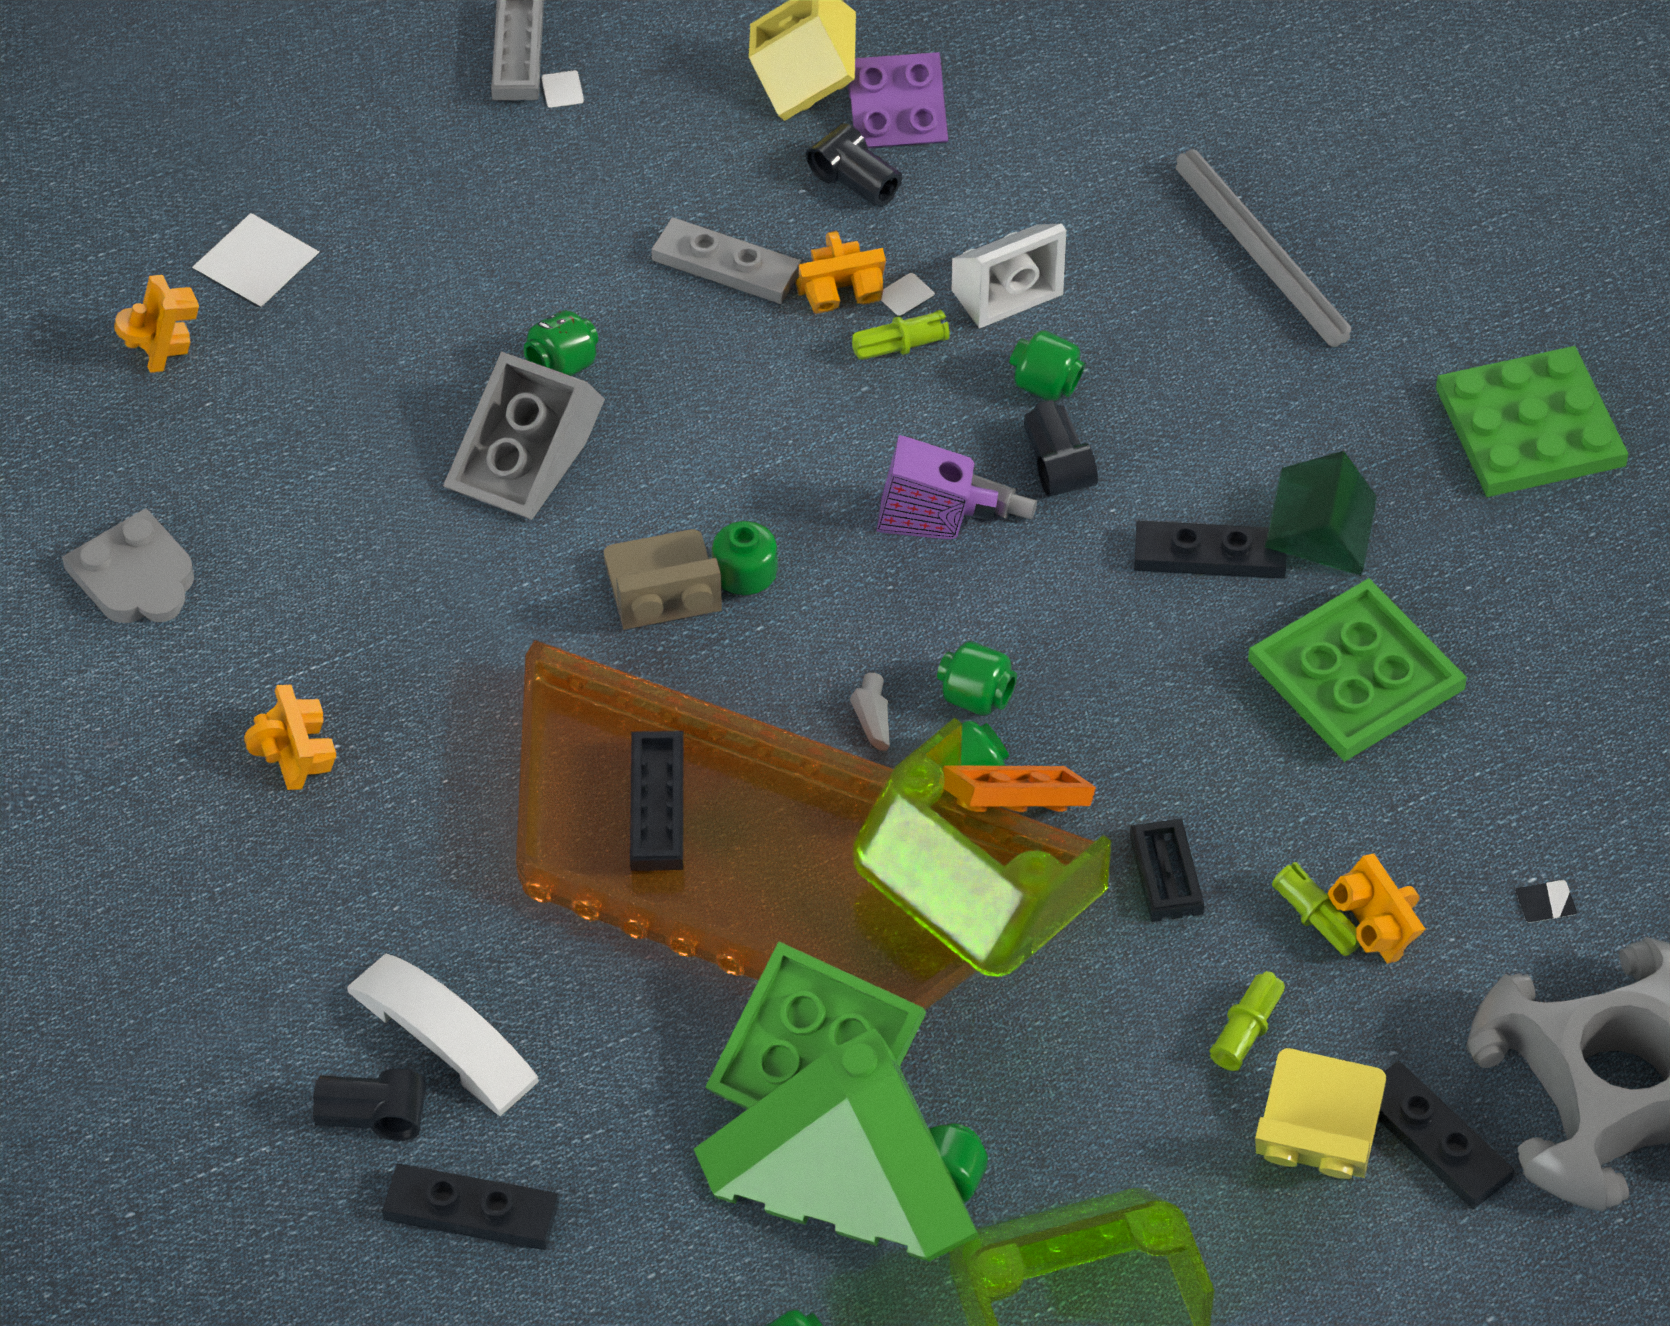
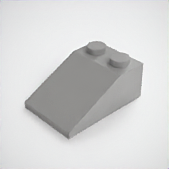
M501 351L443 486L448 490L532 520L585 446L605 398L586 381Z

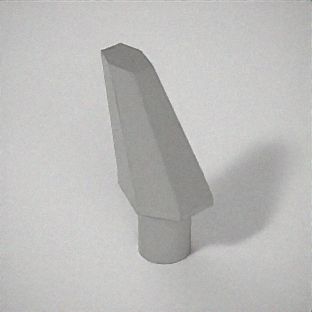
M973 474L971 486L998 491L995 509L998 515L1007 518L1010 513L1028 519L1033 518L1037 500L1016 495L1015 488Z
M867 673L864 675L861 689L856 688L850 697V701L870 744L878 750L887 751L890 747L888 700L881 696L884 679L877 673Z

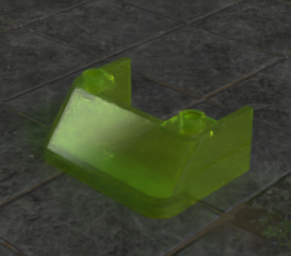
M954 717L894 768L855 838L853 844V863L855 869L862 877L977 971L988 976L999 977L1016 970L1108 890L1111 840L1102 835L1067 866L1063 865L1052 855L1042 851L1021 853L1005 867L1002 866L930 808L944 792L945 777L942 771L943 767L961 766L962 723Z
M1131 1188L976 1229L979 1234L978 1237L950 1251V1273L969 1326H999L991 1302L1009 1298L1017 1293L1022 1287L1024 1279L1140 1249L1153 1256H1167L1193 1325H1211L1215 1290L1184 1213L1177 1206L1146 1189Z

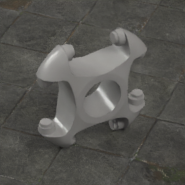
M1649 937L1627 944L1626 948L1619 951V959L1626 975L1632 974L1635 980L1640 981L1604 994L1568 1001L1537 1002L1533 1001L1535 1000V988L1528 974L1503 975L1489 990L1480 1004L1472 1022L1466 1045L1474 1062L1478 1063L1481 1068H1490L1499 1064L1504 1059L1508 1049L1516 1050L1526 1059L1530 1068L1558 1108L1567 1140L1556 1145L1552 1141L1543 1140L1540 1137L1531 1138L1523 1142L1518 1147V1158L1524 1170V1175L1526 1179L1541 1189L1565 1201L1601 1212L1606 1208L1620 1205L1623 1200H1627L1629 1198V1190L1621 1172L1615 1173L1611 1167L1601 1169L1600 1165L1644 1146L1670 1143V943ZM1622 1051L1638 1055L1652 1064L1664 1081L1651 1088L1630 1090L1614 1086L1595 1075L1584 1060L1599 1052Z

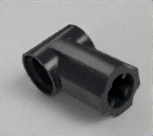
M847 123L839 125L806 151L807 163L815 176L821 181L832 184L839 180L874 206L880 205L884 207L894 199L896 191L902 185V173L868 150L866 141L860 132Z
M1053 400L1036 404L1032 411L1024 415V427L1037 455L1038 474L1045 494L1051 497L1096 486L1098 483V472L1093 452L1088 443H1080L1065 406L1057 405Z
M402 1068L385 1070L379 1075L378 1079L319 1075L318 1080L315 1082L313 1094L314 1124L318 1126L371 1128L379 1137L393 1141L414 1139L420 1132L427 1082L419 1073Z

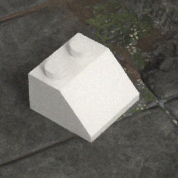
M1062 224L1034 225L1022 231L1010 233L1002 239L977 249H970L962 255L952 258V292L979 329L1063 295L1066 247L1065 227Z

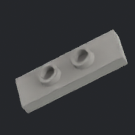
M497 0L491 85L492 100H539L544 0Z
M673 217L651 249L652 261L782 304L798 278V266L801 264V260Z

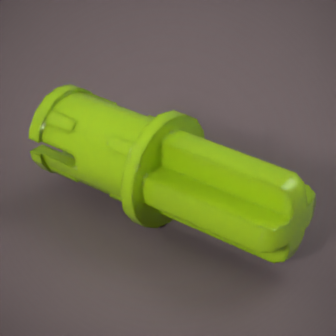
M942 310L906 320L898 316L894 317L890 324L855 332L852 335L854 353L860 360L897 351L905 355L910 352V348L941 340L946 341L950 336L948 322L942 324L940 322L946 316Z
M1297 862L1287 865L1277 874L1272 882V887L1286 898L1302 916L1301 923L1304 926L1313 924L1343 956H1349L1359 948L1360 943L1356 939V927L1340 910L1335 908L1329 899L1328 893H1325Z
M1265 971L1263 974L1256 975L1240 1003L1234 1004L1229 1008L1227 1014L1229 1021L1215 1044L1209 1050L1211 1059L1220 1067L1231 1071L1240 1069L1243 1064L1242 1061L1256 1038L1263 1036L1267 1032V1019L1285 988L1284 982L1276 978L1274 973Z

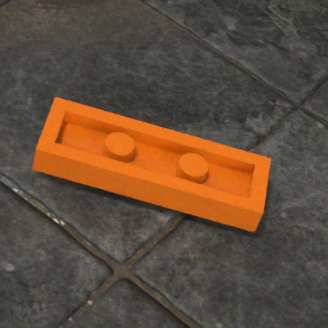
M944 766L939 781V786L957 798L956 802L959 806L976 812H985L988 807H1004L1009 810L1024 812L1027 811L1028 806H1042L1053 811L1063 812L1068 809V806H1091L1096 789L1094 785L1065 766Z

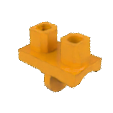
M837 231L827 232L826 247L812 249L811 257L813 262L799 264L798 266L799 279H796L795 282L799 296L806 294L815 314L833 311L839 307L840 299L837 288L853 285L857 304L864 305L879 302L882 299L883 273L886 264L883 248L860 252L858 241L842 243Z
M163 275L149 276L143 304H134L132 308L123 309L117 313L114 330L121 339L125 340L127 347L137 348L139 346L149 355L147 367L150 373L162 372L165 368L167 356L188 354L190 333L184 322H175L196 319L199 309L198 301L191 287L170 289Z
M277 685L274 691L277 698L276 705L267 714H259L254 717L255 725L245 733L244 742L250 754L265 757L268 763L279 762L287 790L303 789L308 774L331 772L336 758V750L332 739H309L308 734H319L323 724V710L319 699H296L292 685Z
M1374 853L1362 856L1351 871L1340 876L1328 891L1329 899L1337 910L1344 912L1351 910L1360 924L1356 928V939L1366 953L1380 952L1387 964L1399 961L1403 956L1405 948L1425 931V927L1412 910L1419 901L1420 896L1412 886L1398 889Z

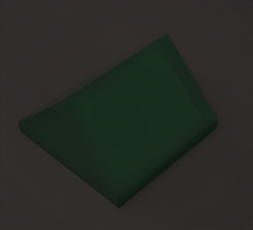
M1344 451L1286 466L1281 469L1265 547L1361 576L1364 570L1377 495Z

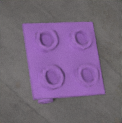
M940 52L855 58V80L848 84L849 98H851L853 127L863 136L868 148L948 142Z

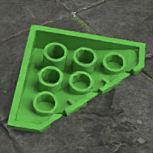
M876 1027L824 1053L694 1148L714 1196L720 1200L736 1204L739 1196L764 1203V1210L767 1214L804 1225L807 1224L809 1217L836 1225L835 1232L838 1235L875 1246L878 1245L880 1238L908 1246L907 1253L909 1256L928 1262L979 1236L894 1054Z

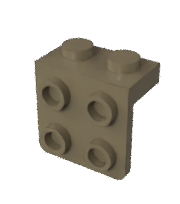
M690 529L611 544L604 549V561L623 630L722 611L721 575L717 559L708 558L702 534L698 530Z

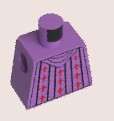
M899 435L882 492L876 531L890 534L954 539L958 536L964 515L987 520L993 519L998 491L971 486L974 462L970 457Z

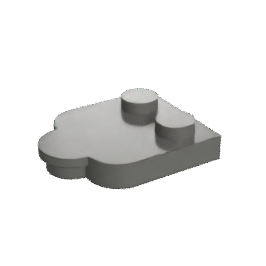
M147 508L62 556L64 568L107 618L118 623L135 622L144 616L154 622H166L175 618L184 605L185 592L192 586L194 581L190 556Z

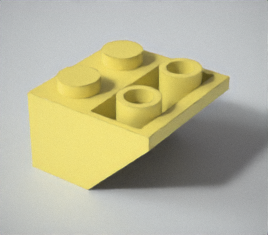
M789 0L750 24L749 59L778 116L784 121L802 110L809 109L814 103L834 91L844 88L851 81L855 80L856 12L842 0Z

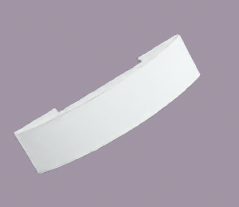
M384 954L347 986L348 993L386 1023L391 1018L394 1019L460 1073L461 1085L498 1116L505 1113L538 1083L536 1073L498 1031L459 996L414 965L398 957Z

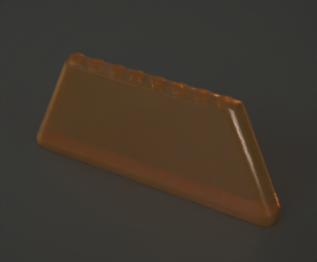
M534 640L525 655L516 849L517 874L524 892L535 901L541 903L551 902L573 910L574 913L589 921L599 920L621 928L623 932L633 938H647L666 945L681 956H695L714 963L729 974H743L759 980L779 941L921 1006L926 1011L1094 884L1105 865L1107 846L1000 807H988L985 812L965 809L957 804V798L934 783ZM631 732H684V870H630Z

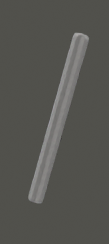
M1194 149L1188 150L1185 154L1181 153L1176 159L1178 162L1176 170L1326 343L1331 347H1337L1341 343H1346L1350 338L1349 333L1351 331V326L1205 159Z

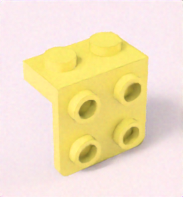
M1283 1049L1277 1057L1264 1118L1260 1117L1255 1137L1256 1154L1265 1155V1160L1282 1166L1294 1167L1297 1166V1163L1318 1167L1321 1173L1335 1178L1351 1179L1352 1175L1365 1178L1386 1084L1384 1071L1372 1066L1295 1049Z

